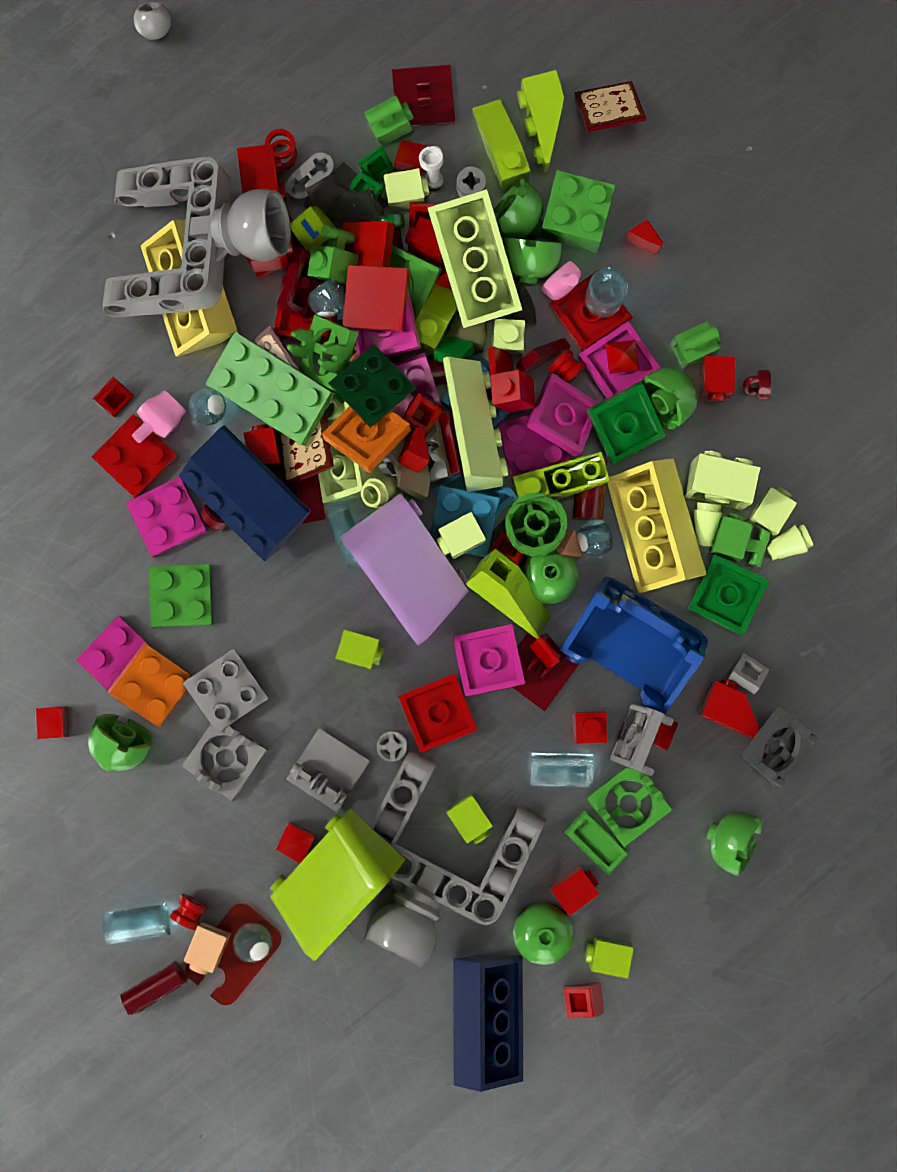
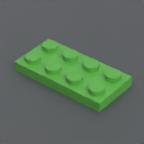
M235 331L205 383L303 446H306L335 394Z

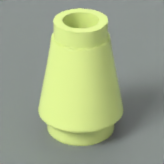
M397 476L368 479L361 488L363 502L367 506L381 508L401 492V490L396 489Z
M697 502L696 509H693L694 532L698 545L712 547L723 516L721 505Z
M804 524L798 527L793 525L767 544V551L772 561L808 552L807 549L814 545Z

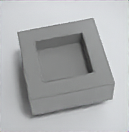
M743 653L728 679L755 695L770 669Z

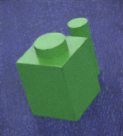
M396 95L364 112L368 123L382 146L413 131L409 123L410 120L414 119L406 102L400 105Z
M324 225L321 229V234L323 237L329 238L327 247L312 245L307 276L331 283L346 284L348 265L357 266L359 255L344 249L345 244L351 245L354 242L355 236L351 232Z
M706 321L674 336L670 344L684 370L701 362L704 356L716 355L720 349L721 339L716 326L710 327Z
M729 513L728 517L723 516L709 554H715L722 558L739 562L743 560L745 551L752 553L749 565L760 568L771 532L759 529L756 540L752 539L750 535L753 525L746 523L747 518Z

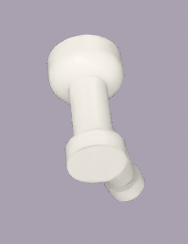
M438 146L426 147L419 154V163L427 171L425 178L427 179L428 188L438 189L443 184V177L440 173V167L443 164V154Z

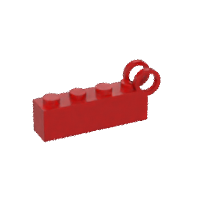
M275 129L267 135L265 145L237 148L242 194L250 190L264 188L276 190L283 200L287 201L284 182L279 183L278 173H283V170L291 168L297 161L298 155L295 139L289 131ZM276 136H285L290 140H277L270 145L272 139ZM281 146L289 148L288 150L282 153L274 151L276 148ZM292 155V158L288 162H281V159H286ZM290 240L286 255L262 262L250 259L254 273L287 269L289 266L288 257H291L293 253L292 240Z

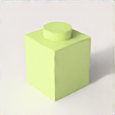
M419 169L384 174V184L390 213L410 210V202L424 203V197L429 196L427 179H421Z
M495 319L493 346L509 352L512 358H522L525 320Z
M770 487L763 493L747 522L758 529L771 532L770 536L773 537L779 534L797 502L791 499L792 495L780 487L775 489Z
M472 512L438 529L441 537L436 539L443 554L447 555L450 553L453 559L486 542V538Z

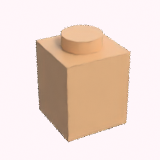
M202 922L197 926L184 962L189 963V968L197 973H213L218 967L231 933Z

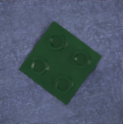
M375 344L328 382L336 391L334 394L336 399L341 404L346 402L370 428L416 389L409 379Z

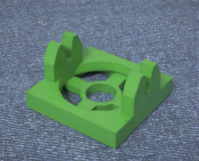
M314 314L310 330L298 329L291 332V336L301 340V344H288L287 349L293 355L301 357L299 368L305 375L319 384L334 390L328 382L349 365L358 332ZM332 330L329 341L321 344L322 334ZM317 353L320 354V359H318V364L321 366L319 373L314 366ZM327 354L332 355V359L328 360Z
M628 767L622 769L586 797L623 847L627 846L672 811L660 790L654 786L653 781L647 775ZM634 781L642 784L643 787L635 793L625 792L619 783ZM612 789L618 798L616 808L608 813L606 799L609 791ZM650 794L652 808L649 816L645 818L640 811L641 800ZM625 795H632L637 800V807L632 812H624L620 807V800ZM621 815L632 816L638 825L624 827L614 821Z

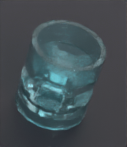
M602 268L594 273L585 294V302L589 311L600 317H610L620 310L628 292V281L624 274L613 268Z

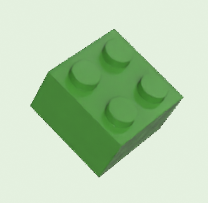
M557 170L540 238L597 253L615 185Z

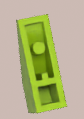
M498 99L472 108L500 191L508 190L513 185L516 187L520 186V179H525L529 182L531 172L529 164L501 100Z
M435 285L415 321L421 345L420 350L434 355V350L445 339L458 312L451 289Z

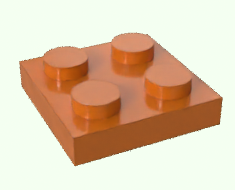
M349 406L322 435L326 442L368 473H371L411 431V427L408 422L390 411L370 428Z
M144 642L109 688L108 693L159 728L187 689L182 683L193 675Z

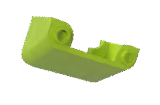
M351 809L343 817L337 813L325 826L329 832L287 878L281 875L270 887L274 892L270 896L271 900L304 953L313 961L330 946L376 897L406 860Z

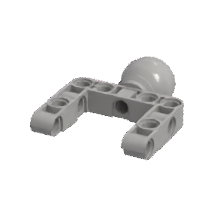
M199 157L120 170L117 174L114 200L116 204L118 202L124 206H144L147 208L176 205L179 201L188 200L182 264L180 269L108 278L105 282L103 312L112 317H131L213 307L221 297L224 260L227 253L232 256H238L241 253L251 260L260 262L270 261L286 255L291 240V226L289 214L282 196L276 190L263 188L250 190L240 195L234 203H231V179L212 157Z
M409 750L370 827L402 857L407 858L411 868L407 874L399 875L395 873L391 878L396 890L395 893H392L394 902L384 904L371 916L364 938L423 968L425 963L431 958L436 947L437 931L433 921L440 920V914L454 911L482 925H490L498 920L542 832L546 820L518 806L511 824L505 830L489 862L490 866L480 885L475 886L396 845L437 764ZM399 788L408 789L411 793V801L404 805L399 804L394 798L395 791ZM509 844L516 845L520 850V857L515 862H511L505 857V848ZM456 885L461 886L465 891V899L459 904L453 903L449 898L450 889ZM482 900H488L493 907L492 914L487 918H481L477 913V905Z

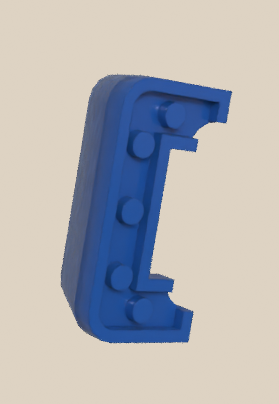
M604 577L564 641L560 651L565 654L568 660L576 664L580 662L587 663L589 659L599 663L641 689L642 703L646 708L657 710L665 715L704 659L708 639L695 627L618 580Z

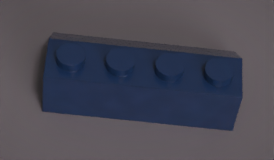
M225 425L220 427L190 457L179 475L187 486L263 561H266L289 542L311 512Z
M473 955L453 959L454 1086L482 1092L523 1081V956Z

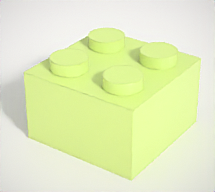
M705 451L704 454L700 453L690 463L683 493L685 498L704 503L720 504L721 507L742 511L753 504L761 467L753 466V461L744 458H735L734 461L723 459V454L714 451Z

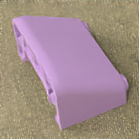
M399 494L339 538L418 646L431 636L469 592L466 588L467 585H465L468 579L460 569L455 571L419 519V516L423 513L414 500L411 499L407 502Z

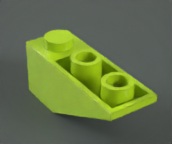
M557 70L523 78L521 90L517 91L520 108H526L528 116L525 119L527 134L529 137L533 136L536 146L533 147L534 159L537 165H542L543 173H548L564 102Z
M602 452L513 477L518 498L529 493L546 494V497L551 499L558 498L560 500L610 482Z
M496 549L477 564L465 584L536 639L540 637L551 617L545 605L534 596L529 581L520 567Z

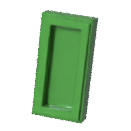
M586 810L564 831L608 876L630 854Z

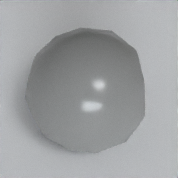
M157 1L146 2L137 7L134 13V26L143 37L150 40H158L166 36L171 28V15L162 3Z

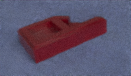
M566 338L550 342L531 350L515 366L525 373L540 367L571 346Z

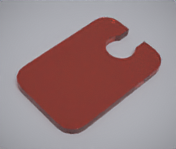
M245 903L235 904L216 926L231 933L218 964V967L225 973V982L221 986L216 987L210 995L221 1005H230L236 1001L278 949L282 941L280 931ZM260 942L267 943L269 946L267 955L261 960H253L250 955L253 946ZM187 963L185 967L186 975L198 986L205 978V974L191 970L189 968L190 964Z

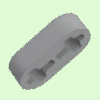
M315 153L288 178L286 189L292 201L300 204L306 203L332 179L335 173L332 158L326 153ZM327 163V172L324 173L320 170L312 176L316 172L315 164L323 165ZM307 180H309L305 184V193H302L300 191L294 193V184L298 183L299 185H303Z

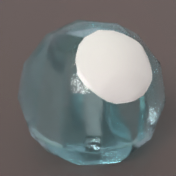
M328 280L309 293V305L317 316L325 318L335 317L344 308L345 291L337 281Z
M202 388L196 391L191 396L188 405L189 413L193 420L206 426L214 425L221 421L227 409L224 396L212 388Z
M591 519L579 528L577 539L581 550L585 554L592 557H601L612 550L613 538L607 522L600 519Z
M248 923L241 926L233 938L235 954L247 963H257L264 960L272 948L270 933L264 926L257 923Z

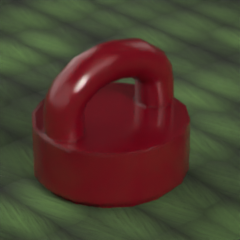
M757 370V375L746 378L742 385L743 391L748 395H757V400H769L771 397V373L769 370ZM756 383V388H751L750 385Z
M205 503L200 512L202 521L210 529L222 531L227 524Z

